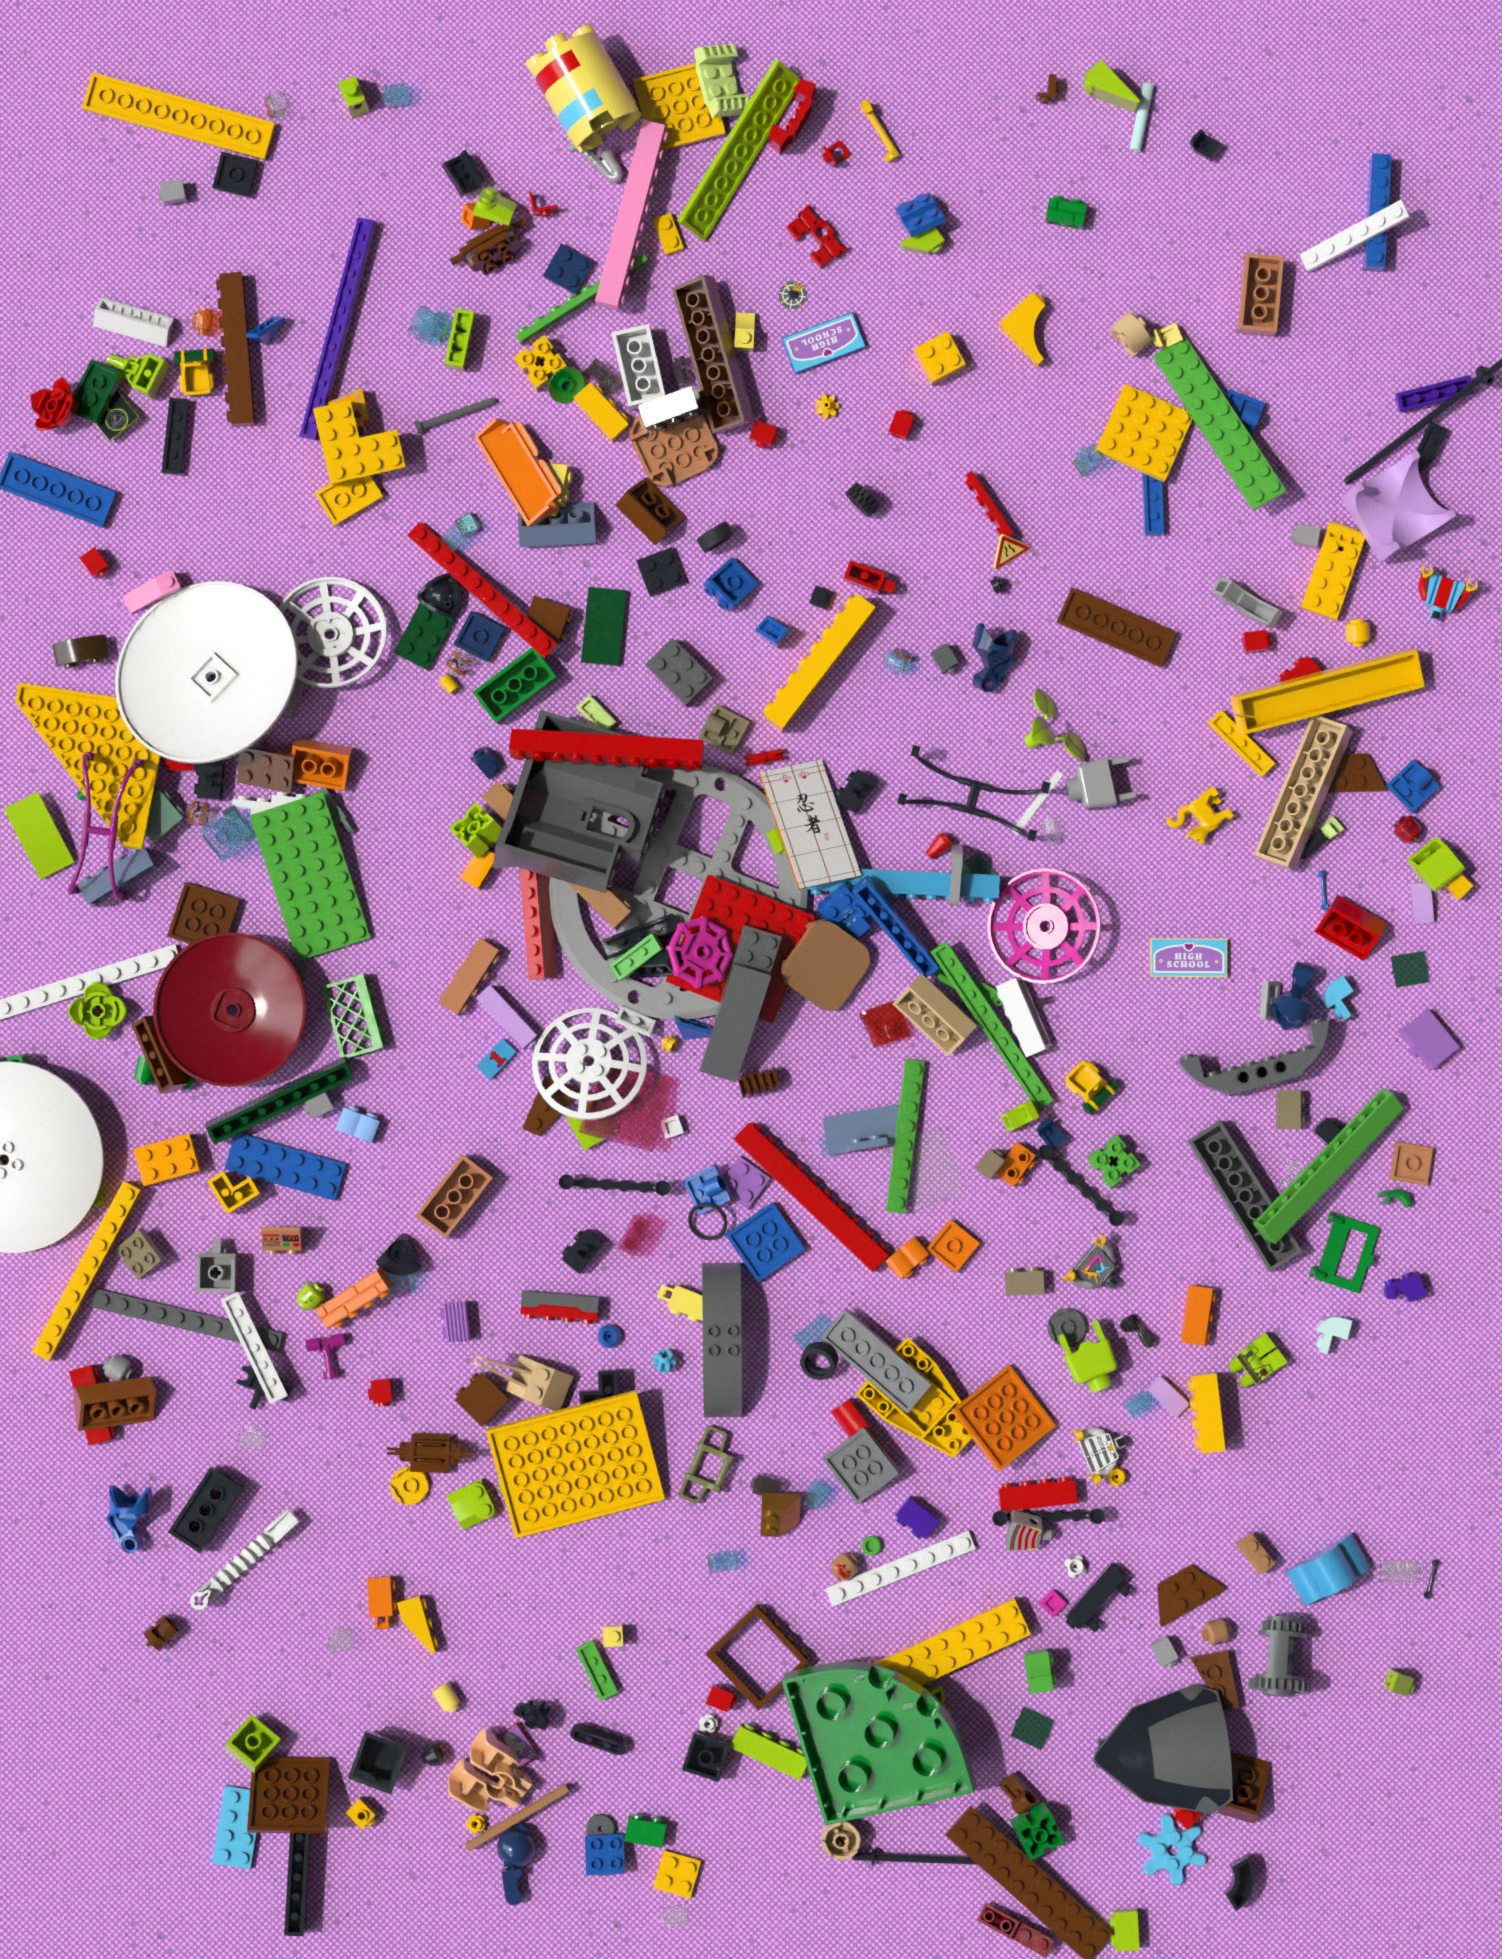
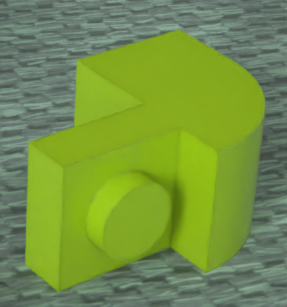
M1032 1100L1000 1115L1008 1132L1040 1117L1038 1108Z

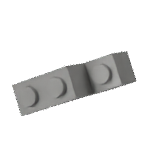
M1220 576L1211 590V593L1221 602L1236 608L1249 620L1272 629L1283 614L1278 608L1263 602L1241 588L1234 581Z

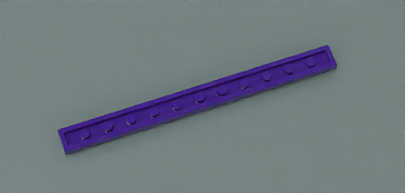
M357 218L299 435L303 439L319 441L320 438L313 409L329 405L328 402L330 401L377 225L375 220Z

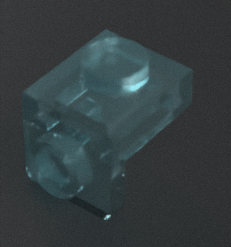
M735 1550L707 1554L710 1574L738 1569L739 1558Z

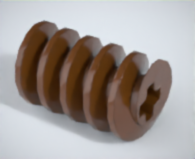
M772 1067L771 1073L764 1069L763 1075L758 1070L756 1077L752 1072H749V1078L745 1074H742L741 1080L738 1078L743 1098H746V1092L752 1097L754 1090L758 1095H761V1089L768 1093L769 1087L774 1092L776 1091V1085L779 1086L775 1067Z

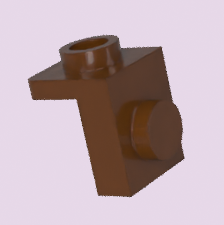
M1049 74L1047 93L1037 92L1036 101H1040L1042 104H1050L1051 101H1055L1056 92H1059L1060 81L1056 80L1057 74Z

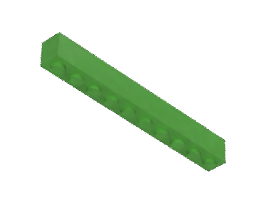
M1381 1089L1253 1223L1265 1240L1274 1244L1281 1240L1283 1235L1296 1224L1302 1215L1308 1212L1309 1208L1321 1198L1322 1194L1360 1157L1361 1153L1373 1143L1380 1133L1385 1131L1386 1127L1398 1117L1404 1108L1392 1092Z

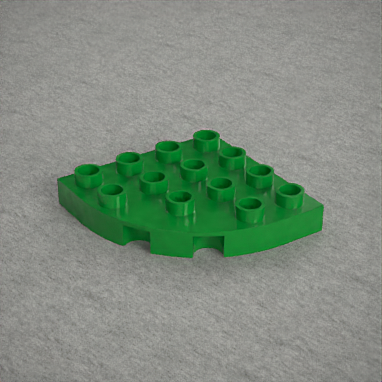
M834 1662L785 1673L781 1681L825 1825L974 1793L977 1784L965 1744L954 1720L930 1692L911 1678L883 1666L862 1662Z

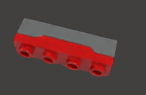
M522 1291L520 1314H524V1318L535 1319L537 1315L543 1316V1320L555 1321V1317L563 1318V1322H574V1319H582V1323L593 1324V1320H598L600 1297Z

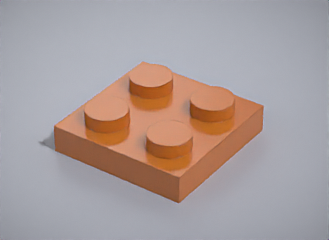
M949 1219L926 1250L953 1272L957 1273L980 1243Z

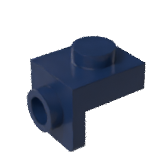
M484 746L477 749L470 758L489 780L503 768Z
M1051 1118L1041 1122L1038 1128H1036L1039 1137L1046 1145L1052 1147L1053 1152L1068 1141Z

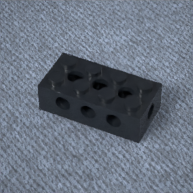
M211 1466L168 1533L198 1553H202L245 1486L216 1467ZM214 1488L221 1490L222 1495L220 1498L213 1496ZM204 1504L209 1505L211 1508L209 1515L204 1514L202 1511ZM193 1521L199 1522V1531L192 1529L191 1524Z

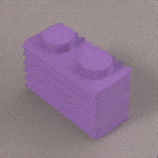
M467 1301L443 1304L444 1308H440L441 1319H445L446 1326L442 1327L443 1339L447 1338V1342L471 1340Z

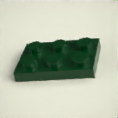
M91 359L73 394L75 400L79 402L75 415L99 425L124 373Z
M419 603L393 653L428 671L454 619L438 614Z

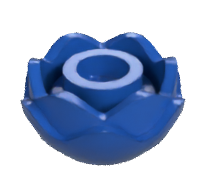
M613 1324L602 1326L598 1331V1342L605 1348L617 1346L621 1341L620 1329Z

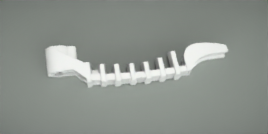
M289 1508L283 1512L264 1532L249 1543L248 1547H245L240 1554H237L231 1562L226 1564V1567L221 1569L216 1576H213L191 1596L190 1603L192 1607L197 1610L205 1608L228 1585L233 1583L234 1579L238 1578L244 1570L246 1571L252 1563H255L260 1556L266 1553V1550H269L274 1543H277L300 1520L293 1515ZM208 1593V1595L203 1599V1603L201 1602L198 1604L196 1602L198 1600V1597H201L204 1594Z

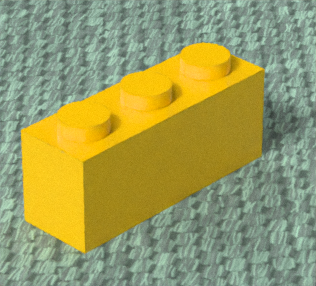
M589 383L573 397L574 402L613 443L629 428L627 423L629 419L623 412L619 414L614 409L616 405L610 398L606 400L601 395L603 391L597 384L593 386Z

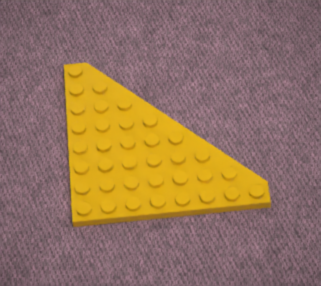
M19 683L15 698L16 704L85 796L82 756L83 752L95 753L94 761L87 762L91 805L109 828L118 791L126 773L132 766L133 758L144 759V768H137L133 771L122 794L118 809L119 818L116 836L124 848L143 850L161 756L145 747L131 733L121 716L116 697Z

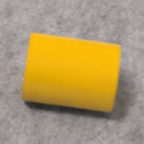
M449 673L438 681L449 695L459 688V685Z

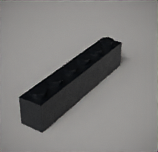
M290 1833L284 1936L304 1937L306 1933L311 1834Z

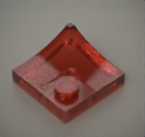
M894 1001L859 1013L874 1048L911 1036L904 1015L893 1005Z

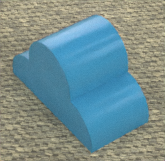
M1349 1533L1289 1568L1285 1573L1303 1604L1308 1605L1346 1588L1356 1581L1358 1576L1369 1570L1371 1565L1352 1533Z

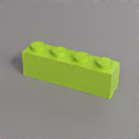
M749 1724L739 1725L730 1748L795 1779L801 1780L807 1767L803 1750L797 1748L795 1751L789 1748V1743L782 1740L776 1742L772 1740L773 1736L762 1731L761 1734L755 1732V1727Z

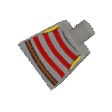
M1016 1510L1011 1511L1005 1536L1007 1551L1037 1550L1040 1540H1051L1052 1529L1042 1528L1041 1517Z

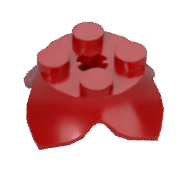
M63 377L54 382L53 390L41 389L30 395L31 407L39 415V418L35 421L36 430L45 431L53 428L69 427L75 411L79 407V402L75 400L70 385Z

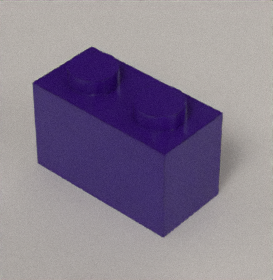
M908 1497L895 1513V1516L898 1517L896 1521L904 1528L906 1525L912 1528L911 1533L919 1540L922 1537L926 1540L940 1522L911 1497Z

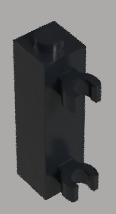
M1109 1563L1064 1615L1067 1618L1065 1622L1072 1629L1077 1627L1080 1630L1084 1625H1087L1093 1632H1096L1100 1626L1091 1617L1115 1589L1125 1598L1130 1593L1121 1584L1125 1576Z

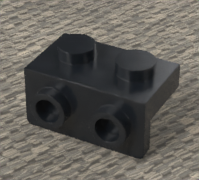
M466 150L462 151L459 156L442 164V168L461 198L479 190L485 183L482 172L478 170L472 156Z

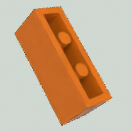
M1188 1285L1180 1342L1205 1346V1342L1209 1341L1210 1331H1207L1208 1323L1212 1322L1213 1312H1210V1305L1214 1304L1215 1293H1213L1212 1288Z

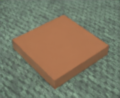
M1395 1141L1389 1179L1428 1186L1434 1148Z

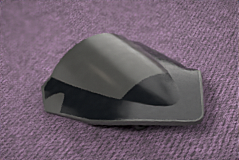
M1193 1684L1131 1707L1093 1757L1094 1763L1101 1770L1146 1803L1213 1814L1233 1801L1232 1766L1228 1733L1217 1690Z

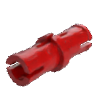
M781 748L766 752L761 750V753L744 755V760L753 759V761L745 762L746 767L758 764L767 765L768 762L784 760L783 755L775 756V754L782 753Z

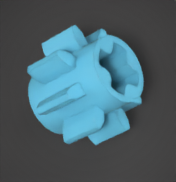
M668 1349L659 1350L658 1354H653V1367H656L661 1373L670 1372L671 1368L676 1367V1355H673Z

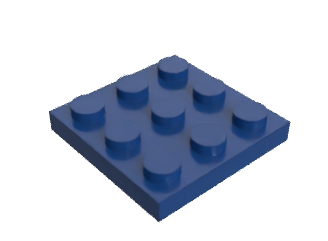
M773 1202L725 1234L757 1282L805 1250Z

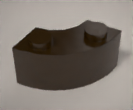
M106 635L80 637L52 644L56 667L64 666V669H72L77 664L91 662L92 665L100 664L103 659L109 658Z

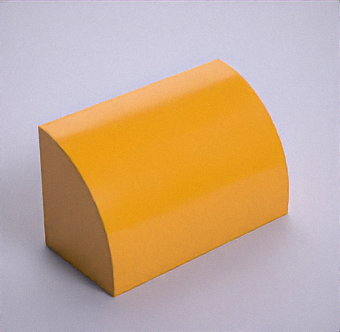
M487 850L479 859L473 855L459 879L479 890L493 868L495 854Z

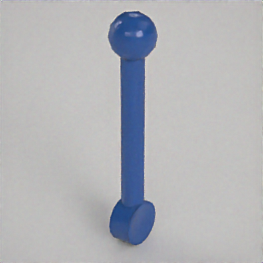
M1323 870L1318 872L1322 893L1321 909L1327 910L1329 906L1326 903L1324 882L1326 873Z

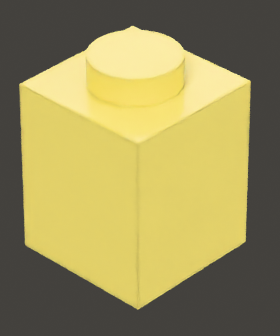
M623 1624L603 1626L604 1647L624 1645Z

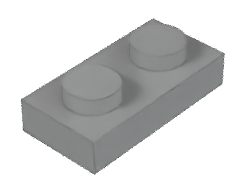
M1273 981L1262 982L1259 1019L1275 1021L1272 1002L1274 998L1280 995L1281 983Z

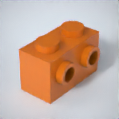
M1016 1142L1004 1158L1005 1161L995 1172V1175L1012 1187L1015 1184L1019 1186L1025 1178L1022 1175L1026 1169L1030 1170L1035 1164L1036 1160H1034V1157L1036 1155Z

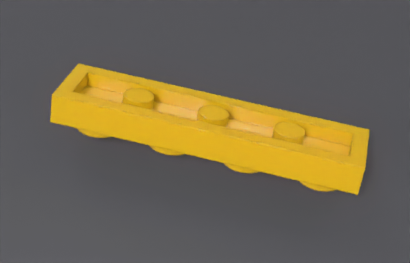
M1222 710L1207 723L1260 777L1275 764L1246 734L1238 733L1236 724Z

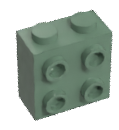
M159 789L153 795L146 834L155 844L185 820L182 816L185 814L178 805L174 807L170 802L172 797L165 790L162 792Z

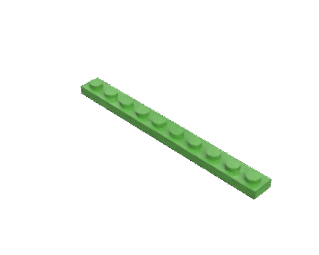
M945 941L931 950L930 953L1029 1099L1037 1106L1038 1110L1054 1100L948 942Z

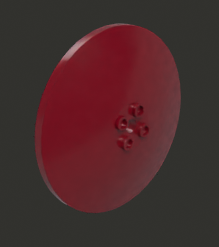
M217 933L189 944L169 962L159 979L153 1002L154 1025L164 1051L183 1072L211 1085L222 1087L245 1086L271 1076L287 1063L294 1054L303 1037L306 1026L307 997L296 968L275 946L248 934ZM231 1005H236L238 1008V1012L234 1016L228 1013V1008Z

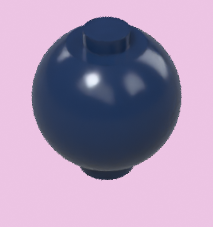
M518 1824L516 1829H510L502 1834L497 1843V1854L499 1859L504 1862L503 1866L513 1870L514 1867L526 1866L533 1859L536 1847L534 1839L531 1837V1829Z

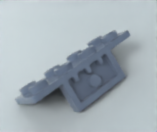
M895 1104L822 1118L828 1154L835 1155L894 1144L898 1106Z

